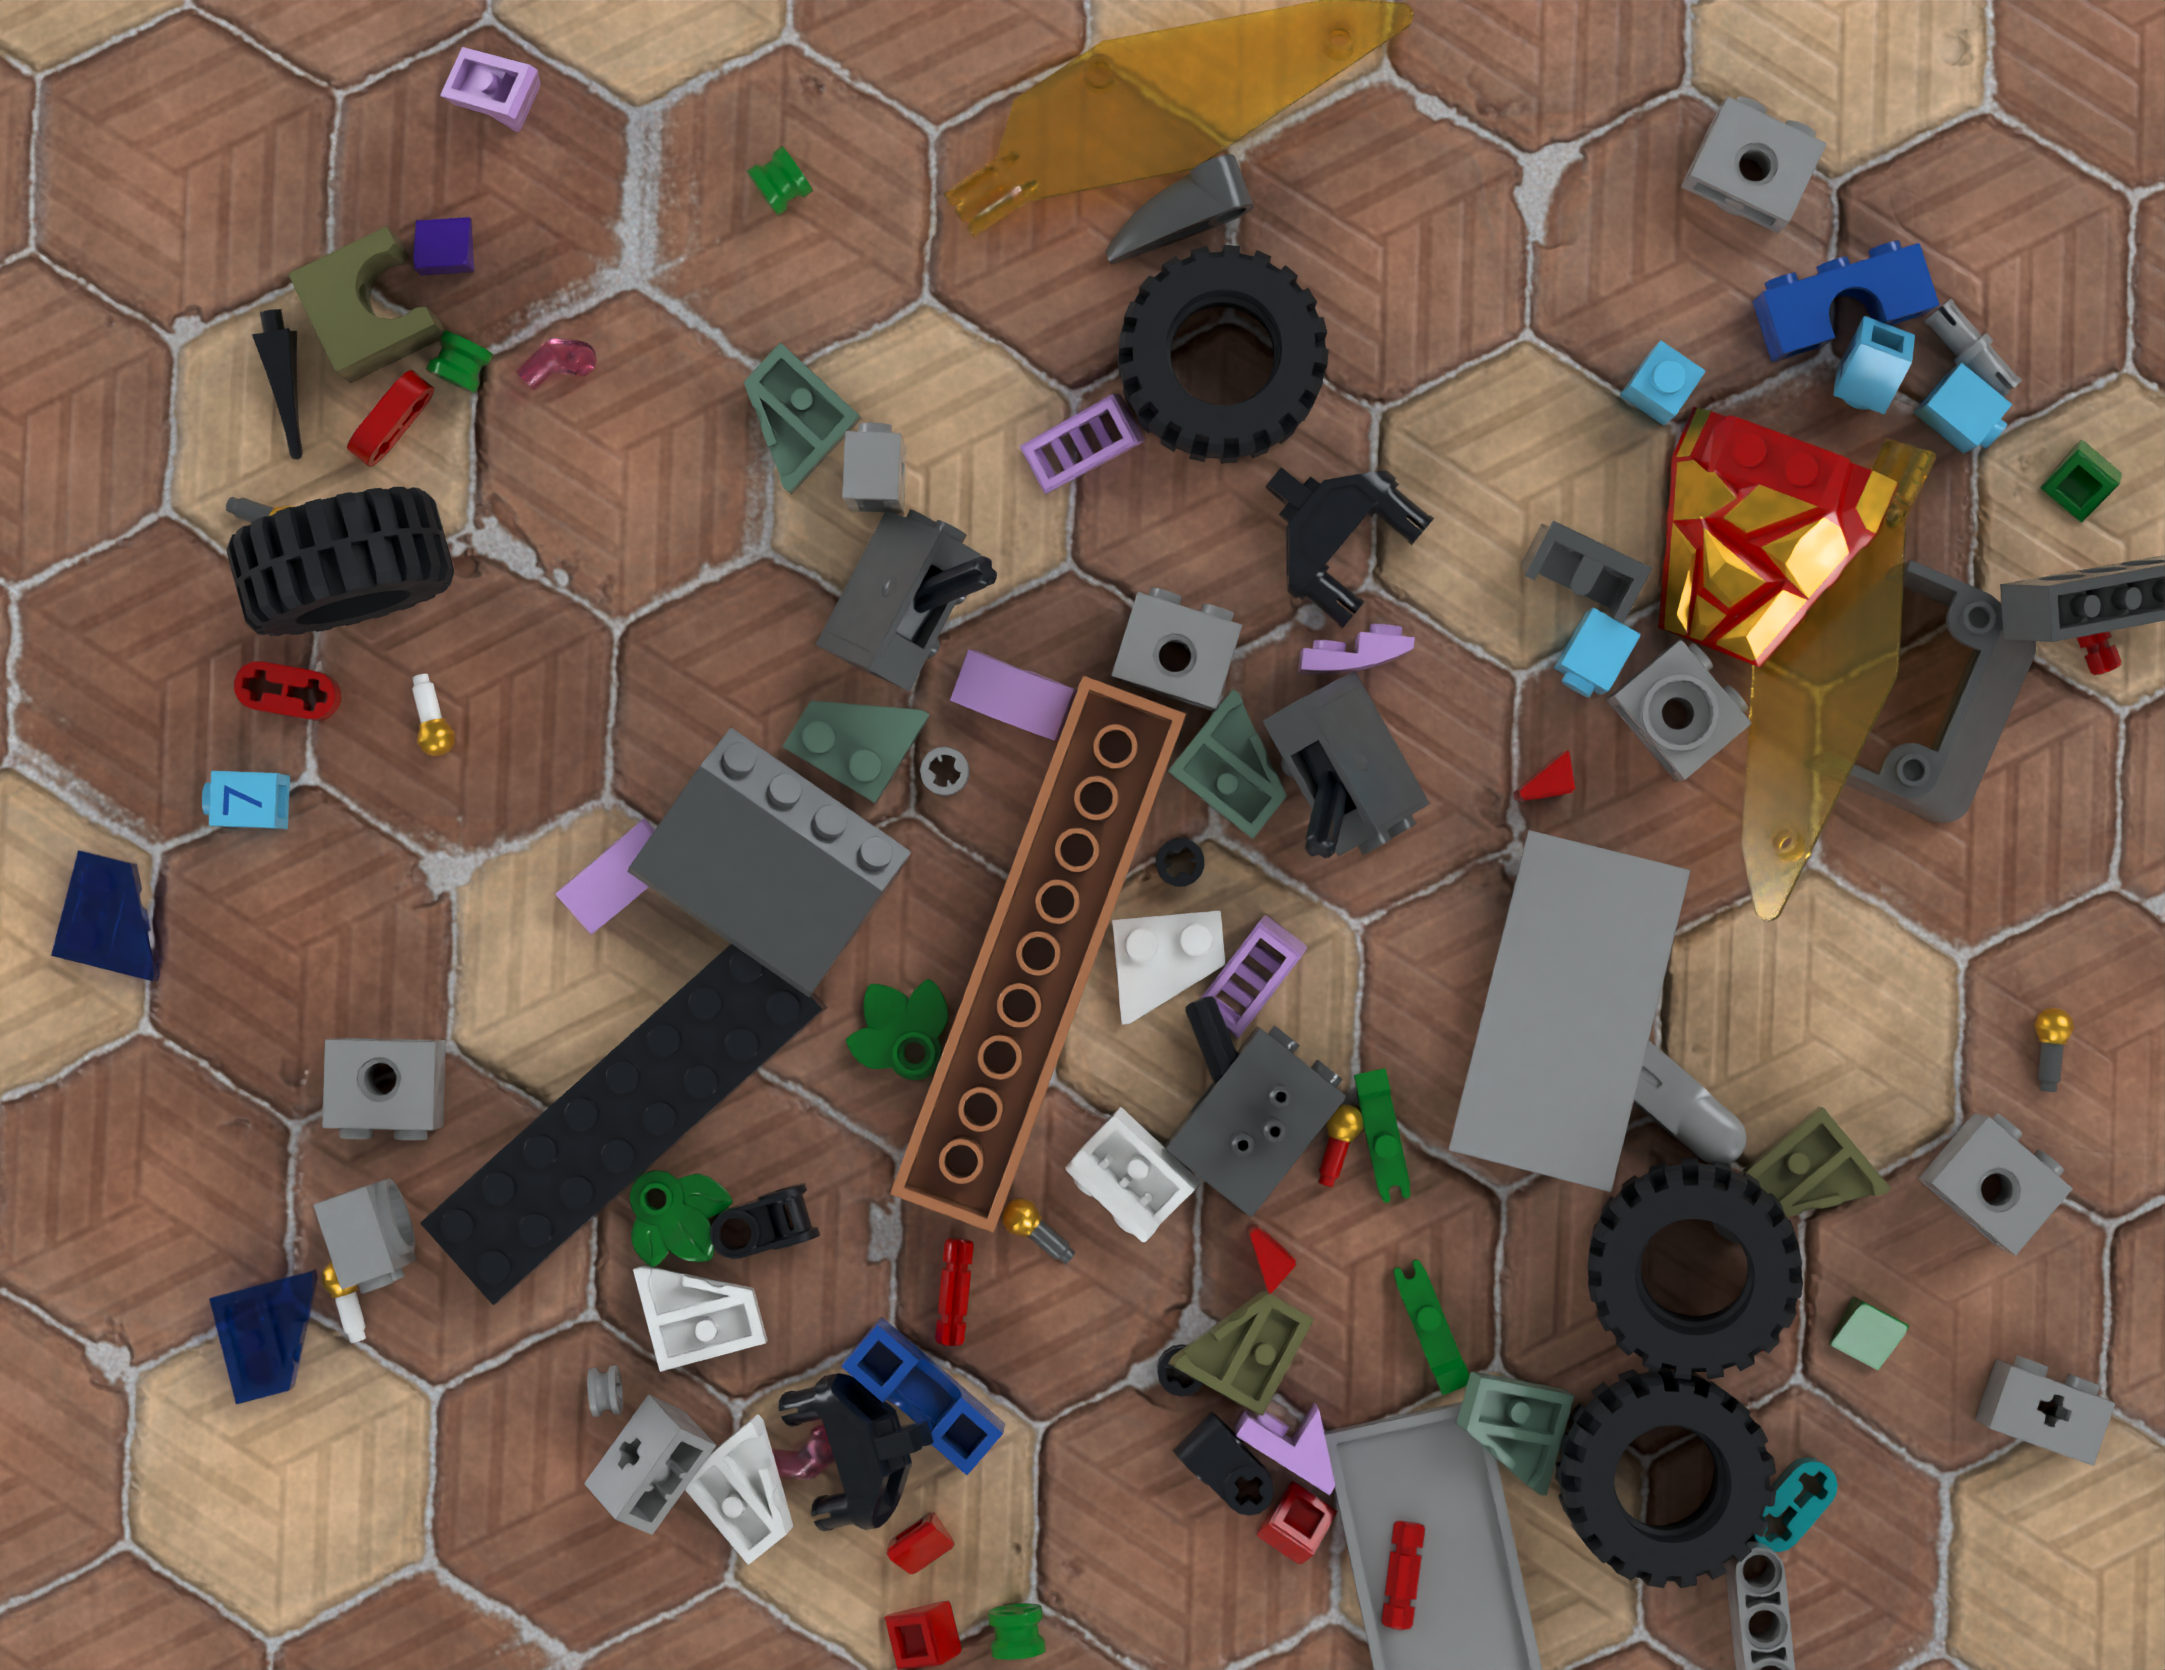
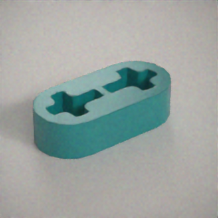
M1803 1457L1792 1462L1771 1485L1777 1490L1775 1504L1772 1507L1765 1506L1763 1513L1764 1518L1769 1513L1777 1518L1781 1516L1788 1506H1791L1792 1508L1782 1519V1524L1787 1528L1785 1533L1778 1536L1772 1532L1767 1537H1760L1753 1533L1752 1537L1758 1543L1770 1547L1774 1552L1786 1551L1793 1547L1834 1500L1837 1494L1838 1483L1833 1471L1816 1458ZM1820 1471L1821 1474L1817 1482L1822 1487L1821 1491L1817 1495L1807 1491L1796 1503L1793 1502L1803 1489L1802 1483L1798 1480L1804 1472L1814 1476Z

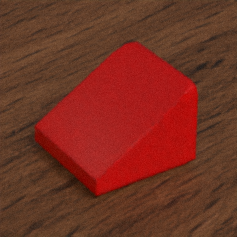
M1569 750L1558 754L1513 792L1514 800L1523 802L1573 793V790H1576Z
M1252 1223L1247 1230L1266 1289L1271 1294L1297 1265L1295 1263L1296 1259L1257 1223L1256 1225Z
M1292 1481L1262 1523L1257 1536L1295 1563L1303 1564L1315 1554L1338 1511Z
M929 1512L893 1537L889 1542L886 1554L892 1562L908 1574L913 1575L951 1550L955 1544L937 1515Z
M949 1601L936 1602L888 1614L884 1617L897 1670L942 1665L959 1655L962 1651Z

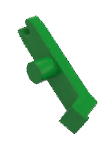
M1386 1068L1354 1075V1080L1357 1088L1358 1104L1363 1117V1127L1375 1182L1381 1199L1385 1203L1390 1201L1389 1189L1393 1185L1400 1187L1401 1195L1404 1198H1409L1410 1180Z
M1414 1259L1412 1261L1413 1277L1406 1278L1401 1268L1395 1267L1393 1269L1394 1279L1426 1360L1443 1396L1467 1386L1470 1375L1460 1355L1429 1276L1421 1262Z

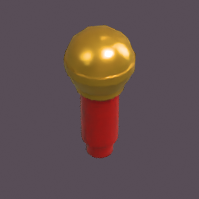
M1341 1104L1327 1121V1135H1329L1319 1168L1320 1177L1318 1183L1329 1187H1334L1335 1180L1340 1177L1350 1142H1353L1363 1129L1361 1112L1357 1108L1346 1104Z

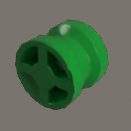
M783 146L773 152L772 160L765 165L755 164L746 170L761 195L777 216L787 210L788 202L796 196L805 198L813 192L804 174Z
M444 330L439 339L442 348L436 358L429 360L425 370L452 385L475 394L480 384L477 378L480 369L483 366L489 365L494 354L468 339Z
M1033 1603L1008 1604L992 1608L988 1611L989 1625L995 1629L996 1637L991 1643L993 1658L1001 1660L1026 1659L1046 1652L1045 1639L1039 1634L1038 1624L1043 1619L1041 1605Z

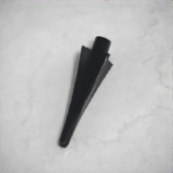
M282 309L266 310L260 312L263 333L252 334L277 403L290 456L292 459L298 460L302 458L303 451L297 398V331H290V328L285 329Z

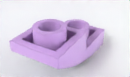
M1370 624L1369 633L1359 632L1356 636L1354 653L1345 652L1346 643L1314 640L1313 649L1303 648L1300 651L1298 674H1340L1376 667L1410 652L1414 648L1415 637L1402 636V627Z
M968 649L950 701L1026 731L1059 741L1077 690L1033 671L1022 670L982 652Z
M645 818L608 847L597 859L556 893V896L591 935L649 887L627 872L631 863L655 831Z

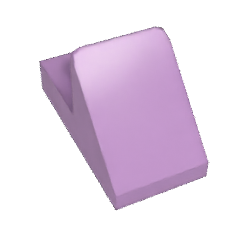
M462 47L440 96L456 106L490 115L513 131L520 132L541 83L538 70L529 64Z
M1313 1403L1292 1438L1285 1435L1290 1427L1274 1415L1265 1411L1263 1416H1255L1245 1409L1234 1427L1238 1438L1328 1495L1332 1493L1335 1488V1481L1320 1411L1316 1403Z

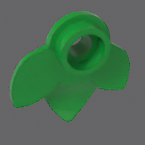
M927 979L908 998L904 993L892 987L875 983L870 984L866 989L863 1004L864 1016L868 1027L860 1029L846 1038L847 1046L858 1062L870 1069L892 1068L895 1073L908 1080H921L935 1072L940 1061L942 1047L938 1037L948 1022V1007L940 988L931 979ZM917 1042L924 1047L925 1057L921 1062L912 1063L907 1060L905 1048L909 1043Z
M652 1170L644 1173L634 1182L630 1191V1205L637 1216L631 1231V1241L635 1252L652 1268L667 1256L669 1250L677 1257L686 1261H710L714 1256V1246L710 1236L712 1227L707 1218L727 1209L733 1203L732 1197L720 1183L700 1173L690 1174L681 1178H677L663 1170ZM658 1188L664 1191L667 1200L663 1207L655 1208L648 1203L647 1193L650 1189Z

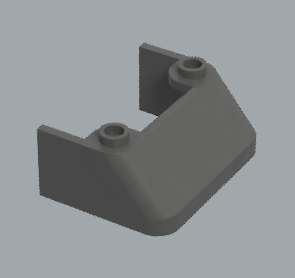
M1910 560L1891 568L1886 580L1949 606L1946 623L1950 634L1959 643L1973 649L1931 748L1916 743L1898 745L1886 754L1877 774L1830 753L1809 757L1805 767L1928 821L1947 823L1958 820L1965 815L1973 801L2035 656L2036 641L2004 640L2002 605L1994 596Z

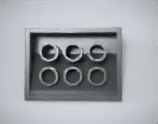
M730 728L697 769L631 863L627 872L810 997L893 885L911 851L742 734Z

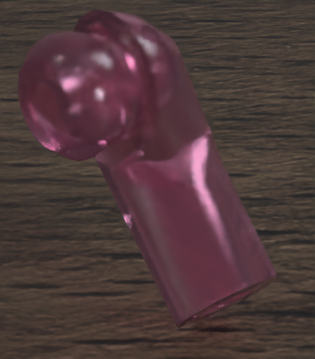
M551 338L515 372L535 391L554 372L578 376L590 374L596 367V353L591 345L582 340Z
M824 1425L814 1427L810 1434L811 1440L798 1451L772 1449L780 1477L813 1479L835 1461Z

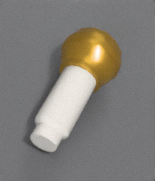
M419 674L412 677L414 684L412 691L421 722L417 743L427 755L441 756L449 752L455 744V732L446 723V719L442 718L434 684L430 682L428 674Z
M331 1262L322 1272V1286L331 1294L332 1298H335L343 1330L348 1335L350 1343L366 1339L364 1332L366 1325L356 1293L358 1291V1284L341 1290Z

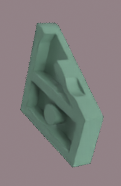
M781 342L744 381L750 401L761 424L760 427L765 441L770 448L779 472L782 486L791 495L845 437V431H851L862 419L859 414Z
M1234 689L1167 771L1251 839L1257 835L1287 797L1277 773L1268 759L1263 743L1247 714L1242 698Z
M811 700L782 747L877 804L931 715L924 710Z
M1471 1371L1456 1424L1530 1489L1539 1495L1546 1496L1575 1395L1562 1388Z

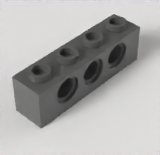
M2165 555L2000 584L2004 640L2056 642L2165 621Z

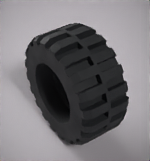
M1224 245L1221 252H1209L1208 246L1191 250V256L1183 260H1179L1175 256L1162 264V271L1155 277L1149 275L1142 283L1134 302H1130L1124 315V323L1119 340L1118 366L1119 377H1121L1123 383V394L1128 406L1133 407L1138 415V422L1147 433L1152 431L1161 439L1160 444L1173 452L1179 449L1189 453V459L1205 462L1206 458L1220 459L1221 464L1236 463L1240 457L1251 455L1253 459L1267 453L1273 445L1278 442L1282 444L1294 434L1298 425L1305 421L1313 408L1323 384V377L1328 364L1329 349H1326L1325 345L1327 329L1324 317H1319L1315 309L1317 301L1309 288L1302 290L1296 283L1298 275L1286 265L1282 269L1277 268L1270 263V255L1256 250L1254 256L1239 253L1240 246ZM1212 307L1238 309L1255 318L1268 332L1274 352L1273 368L1265 385L1251 398L1233 405L1207 403L1189 394L1176 378L1171 363V345L1174 336L1182 323L1200 310Z
M404 486L392 487L390 489L373 488L363 492L337 494L335 497L322 500L320 498L305 502V504L297 507H288L276 511V514L271 516H263L252 521L251 525L238 529L236 534H232L226 550L245 623L259 635L281 636L284 634L298 635L311 631L319 632L390 615L389 613L408 609L419 602H425L434 598L436 594L443 593L451 585L454 576V567L437 504L428 493L415 487L406 489Z
M1698 1158L1681 1159V1164L1666 1166V1163L1662 1162L1649 1167V1173L1640 1178L1636 1175L1632 1176L1622 1184V1190L1615 1198H1609L1602 1208L1598 1223L1594 1225L1590 1239L1587 1267L1589 1276L1588 1288L1591 1301L1595 1302L1598 1310L1597 1317L1604 1330H1611L1616 1337V1345L1628 1356L1633 1352L1642 1358V1366L1657 1373L1661 1366L1674 1370V1378L1691 1380V1372H1707V1379L1724 1377V1369L1736 1365L1739 1371H1742L1754 1365L1755 1355L1762 1350L1769 1354L1780 1343V1332L1784 1327L1790 1328L1797 1314L1795 1306L1797 1299L1802 1296L1803 1278L1801 1265L1803 1264L1791 1220H1788L1781 1203L1772 1193L1768 1194L1763 1190L1757 1179L1746 1172L1740 1175L1731 1171L1729 1164L1715 1160L1713 1165L1698 1164ZM1686 1219L1712 1221L1728 1229L1737 1238L1745 1252L1748 1269L1745 1285L1735 1301L1715 1313L1689 1316L1670 1311L1651 1297L1642 1278V1256L1652 1236L1668 1224Z
M1662 1366L1658 1373L1651 1369L1646 1373H1637L1632 1369L1618 1374L1619 1381L1610 1386L1602 1382L1591 1391L1595 1397L1585 1407L1579 1403L1570 1415L1574 1423L1569 1432H1564L1559 1448L1562 1451L1561 1461L1555 1463V1479L1561 1487V1493L1558 1496L1563 1511L1572 1523L1571 1526L1602 1563L1606 1562L1617 1574L1631 1581L1635 1577L1642 1579L1647 1586L1664 1588L1666 1581H1675L1680 1588L1696 1586L1697 1576L1707 1574L1714 1580L1727 1573L1723 1565L1734 1556L1742 1562L1752 1552L1746 1543L1753 1533L1760 1537L1763 1536L1769 1524V1521L1763 1517L1765 1506L1772 1507L1775 1504L1777 1490L1770 1485V1476L1776 1474L1774 1457L1766 1450L1765 1444L1768 1442V1439L1761 1426L1751 1418V1412L1736 1398L1714 1382H1710L1691 1372V1380L1674 1378V1371ZM1674 1425L1690 1430L1704 1441L1713 1458V1480L1706 1498L1692 1514L1672 1524L1648 1525L1633 1518L1621 1505L1614 1486L1616 1468L1623 1452L1634 1439L1656 1427Z

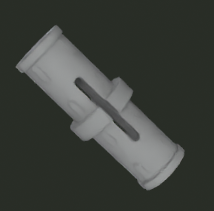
M1952 298L1924 320L1926 325L1933 329L1956 356L1952 360L1956 366L1963 363L2003 397L2009 393L2011 388H2015L2022 381L1990 346L1994 340L1987 332L1981 335L1954 304Z

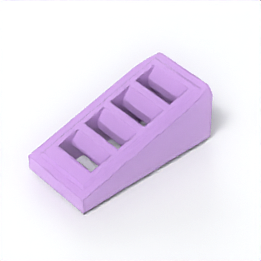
M1111 394L1022 444L1020 448L1045 494H1048L1145 442V439L1120 394ZM1108 412L1122 436V439L1114 442L1101 417ZM1088 423L1091 425L1103 448L1097 453L1094 452L1082 429V426ZM1067 434H1070L1083 458L1077 464H1075L1062 439ZM1051 444L1064 468V471L1057 475L1042 447Z
M1264 915L1201 998L1213 996L1216 999L1228 1031L1239 1038L1302 957L1307 946L1269 916ZM1262 938L1283 954L1286 959L1283 962L1257 942ZM1247 955H1250L1273 973L1270 980L1243 961ZM1234 972L1260 991L1256 998L1230 979ZM1221 989L1247 1008L1242 1016L1216 997Z

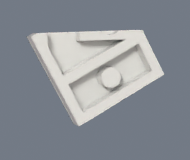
M1221 910L1112 920L1122 1025L1134 1022L1226 965Z
M645 1265L633 1269L660 1372L762 1345L768 1341L754 1288Z
M757 1414L712 1451L685 1489L748 1565L787 1535L793 1528V1522L764 1420Z

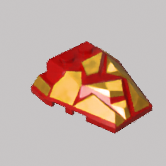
M1693 407L1671 462V482L1658 628L1762 668L1807 617L1806 612L1827 588L1831 589L1842 577L1840 573L1863 547L1866 549L1877 537L1899 483L1871 469L1854 464L1850 459L1736 416H1724L1710 410Z

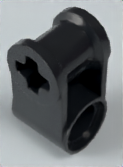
M805 1183L759 1196L758 1199L731 1206L722 1211L713 1222L710 1231L711 1242L715 1250L724 1257L738 1259L770 1249L777 1250L819 1237V1229L812 1226L803 1194L807 1191ZM784 1205L788 1206L794 1228L790 1226ZM736 1217L745 1220L749 1224L752 1233L751 1239L747 1244L737 1247L728 1244L722 1236L724 1221Z
M1213 1411L1173 1449V1452L1199 1480L1209 1485L1237 1513L1247 1516L1256 1515L1267 1509L1271 1503L1274 1489L1269 1471L1246 1448L1244 1442L1236 1436L1235 1432ZM1241 1476L1248 1481L1252 1480L1255 1476L1260 1478L1258 1482L1260 1495L1256 1498L1250 1494H1246L1242 1498L1238 1497L1239 1486L1237 1479Z

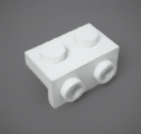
M1122 1107L1094 1133L1065 1167L1082 1192L1097 1199L1113 1215L1120 1228L1130 1234H1134L1144 1243L1201 1182L1172 1154L1165 1150Z

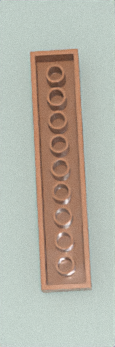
M1082 677L890 1195L994 1233L1186 713L1092 678Z

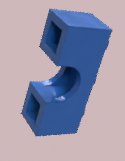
M1900 240L1891 241L1868 251L1870 258L1850 264L1848 256H1844L1817 266L1818 274L1798 280L1797 274L1794 272L1765 282L1766 291H1763L1752 303L1771 362H1777L1822 348L1833 340L1835 335L1829 319V309L1832 300L1838 297H1850L1859 301L1867 309L1870 318L1891 326L1927 315L1938 307L1939 301L1920 243L1902 248Z
M882 1316L845 1358L841 1366L881 1402L885 1400L891 1402L907 1414L915 1423L927 1421L934 1441L931 1445L966 1475L973 1470L1004 1433L1005 1423Z

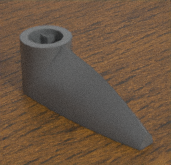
M1227 154L1205 161L1193 168L1189 175L1168 186L1146 202L1124 224L1105 250L1110 264L1133 258L1235 220L1251 211L1254 205L1236 157L1233 154Z

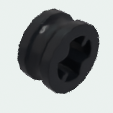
M1175 838L1166 842L1159 849L1156 856V869L1159 876L1167 884L1175 887H1185L1194 883L1201 876L1204 869V855L1201 848L1195 842L1186 838ZM1183 848H1187L1194 855V858L1189 859V862H1196V866L1190 875L1181 872L1175 878L1166 871V867L1171 866V864L1164 863L1165 856L1169 850L1179 853Z
M1185 1344L1172 1345L1164 1350L1157 1364L1158 1378L1162 1387L1170 1394L1180 1397L1192 1395L1203 1385L1202 1382L1191 1377L1192 1381L1181 1385L1178 1377L1169 1379L1166 1375V1368L1173 1369V1366L1168 1364L1171 1357L1187 1345Z

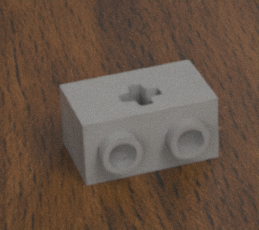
M859 423L858 431H845L842 498L850 511L885 513L888 510L893 513H904L907 448L901 433L891 432L892 425Z
M2018 1355L2014 1365L1996 1359L1975 1421L1989 1429L2094 1466L2115 1406L2114 1402L2098 1395L2101 1385L2072 1374H2068L2065 1383L2046 1377L2049 1369L2048 1366ZM2040 1400L2055 1403L2053 1412L2037 1410Z
M648 1394L584 1484L615 1520L653 1535L717 1445L685 1411Z

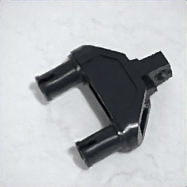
M1280 468L1265 487L1285 505L1279 516L1288 523L1286 527L1287 591L1295 599L1299 597L1303 600L1307 597L1343 628L1353 617L1351 613L1355 614L1365 601L1361 598L1359 599L1327 572L1330 567L1326 563L1367 514L1372 517L1376 513L1406 538L1411 545L1434 518L1426 514L1396 489L1399 483L1395 481L1397 478L1389 471H1374L1323 480L1321 484L1310 476L1304 484H1301L1283 468ZM1337 601H1339L1343 606H1345L1350 612H1348L1340 604H1338Z
M841 1373L823 1376L816 1383L815 1387L785 1392L779 1400V1411L792 1408L798 1409V1412L781 1416L784 1423L788 1426H798L802 1423L822 1419L845 1491L844 1493L830 1496H818L814 1500L811 1510L812 1516L830 1513V1517L814 1521L817 1528L822 1531H829L837 1527L854 1524L861 1529L869 1530L879 1528L885 1524L895 1511L902 1496L912 1465L910 1454L921 1450L922 1446L934 1443L928 1422L901 1426L896 1410L886 1401L881 1402L854 1377Z

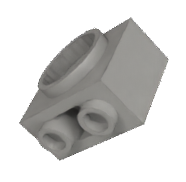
M1727 97L1718 108L1681 188L1715 203L1729 214L1742 216L1779 233L1790 222L1827 143L1815 138L1816 132L1803 123L1793 120L1783 123L1766 115L1767 109L1752 99L1738 97L1735 100ZM1749 159L1759 164L1762 169V180L1754 182L1743 177L1739 169V161Z
M1151 587L1149 595L1137 592L1112 671L1111 680L1215 712L1242 624L1232 622L1233 612L1214 605L1203 604L1201 611L1181 606L1182 597L1180 595L1163 589ZM1171 643L1184 646L1190 656L1188 667L1179 672H1170L1164 669L1159 660V653L1163 647Z
M1682 640L1668 646L1606 699L1675 782L1686 780L1752 724L1744 714L1749 709L1744 699L1730 685L1722 688L1709 673L1713 668V664L1706 654L1694 643L1687 647ZM1668 700L1679 702L1686 711L1687 718L1685 724L1679 730L1670 728L1662 718V709Z
M395 1038L326 1039L322 1128H339V1138L371 1139L373 1138V1129L394 1130V1139L427 1140L428 1130L444 1127L446 1040ZM381 1063L388 1064L396 1073V1085L389 1093L382 1092L374 1083V1071Z
M1974 1113L1921 1174L1918 1180L1998 1249L2016 1256L2073 1188L2060 1178L2065 1170L2053 1158L2039 1149L2033 1155L2018 1142L2023 1134L2006 1118L1997 1113L1993 1118ZM1996 1174L2001 1181V1192L1996 1199L1986 1202L1981 1194V1184L1986 1177Z
M388 1178L313 1204L341 1290L358 1284L360 1292L363 1294L394 1283L393 1281L405 1277L402 1268L417 1260L414 1252L415 1236L410 1214L399 1188L392 1179Z

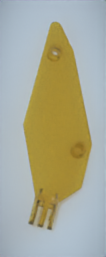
M1319 0L1101 41L1015 98L997 157L946 190L943 196L949 205L956 206L955 213L963 223H968L967 230L975 238L1029 201L1192 170L1199 164L1210 160L1408 28L1413 22V10L1408 4L1403 2ZM1335 36H1342L1347 39L1348 43L1343 46H1337L1330 39Z
M1888 438L1884 439L1870 469L1898 482L1899 486L1877 537L1866 549L1863 547L1840 573L1842 577L1831 589L1827 588L1806 612L1807 617L1762 668L1752 667L1749 716L1752 724L1749 726L1742 851L1755 913L1763 921H1774L1781 915L1899 674L1907 517L1936 460V453L1930 450L1917 449L1910 444L1897 443V441ZM1792 837L1791 843L1786 848L1781 849L1783 841Z

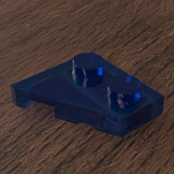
M78 850L51 956L149 981L159 980L160 969L158 963H154L148 936V931H151L147 909L141 903L140 893L142 885L136 863Z
M316 1269L209 1298L236 1404L286 1392L295 1387L318 1279Z

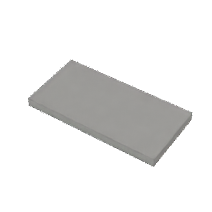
M1528 830L1448 1150L1600 1190L1612 1191L1691 870Z
M1462 1402L1324 1431L1335 1481L1334 1490L1373 1670H1542L1497 1459L1456 1424ZM1396 1521L1416 1522L1425 1527L1423 1548L1417 1549V1554L1422 1555L1417 1599H1411L1410 1606L1416 1607L1414 1624L1411 1629L1407 1630L1392 1629L1384 1626L1381 1622L1383 1603H1389V1596L1384 1595L1389 1554L1390 1551H1395L1396 1544L1391 1543L1393 1525Z

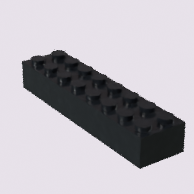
M730 944L421 1221L420 1224L490 1303L495 1305L507 1297L828 1007L814 992L810 997L806 996L733 944Z

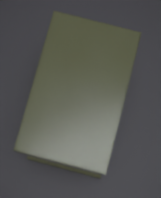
M387 226L288 273L335 372L350 383L439 341L444 331L440 319L427 307L414 308L405 316L394 319L379 318L373 313L370 298L372 286L378 276L388 268L402 265L409 257L401 239Z

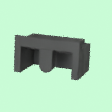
M1552 521L1549 526L1541 523L1521 562V567L1526 577L1535 581L1537 575L1540 574L1571 589L1577 595H1584L1609 607L1613 618L1624 623L1652 570V567L1555 521Z

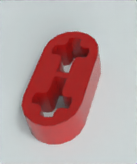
M409 370L405 372L390 387L355 430L348 442L347 450L368 467L376 465L387 455L427 406L433 396L434 387L415 371Z
M252 661L244 665L237 672L234 679V692L237 699L244 706L262 712L317 721L331 717L338 710L341 703V690L338 683L331 676L314 670L264 661ZM262 671H266L265 679L267 681L283 685L281 695L263 693L261 700L257 701V693L249 690V682L251 679H260ZM315 681H319V690L327 693V700L325 703H316L314 711H309L310 702L293 697L294 688L312 689Z

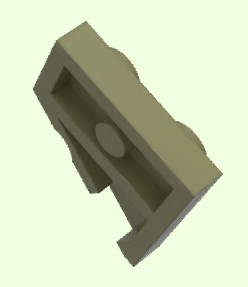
M1819 1106L1739 1173L1740 1175H1743L1745 1172L1760 1182V1187L1768 1194L1772 1193L1781 1203L1786 1217L1798 1215L1803 1211L1815 1208L1824 1209L1840 1205L1842 1202L1870 1195H1883L1891 1189L1828 1112Z
M1261 1291L1173 1355L1168 1364L1263 1416L1314 1319L1277 1297Z

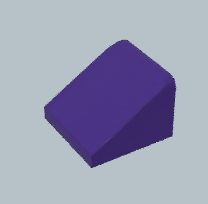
M464 217L416 220L413 255L414 270L421 276L474 272L472 219Z

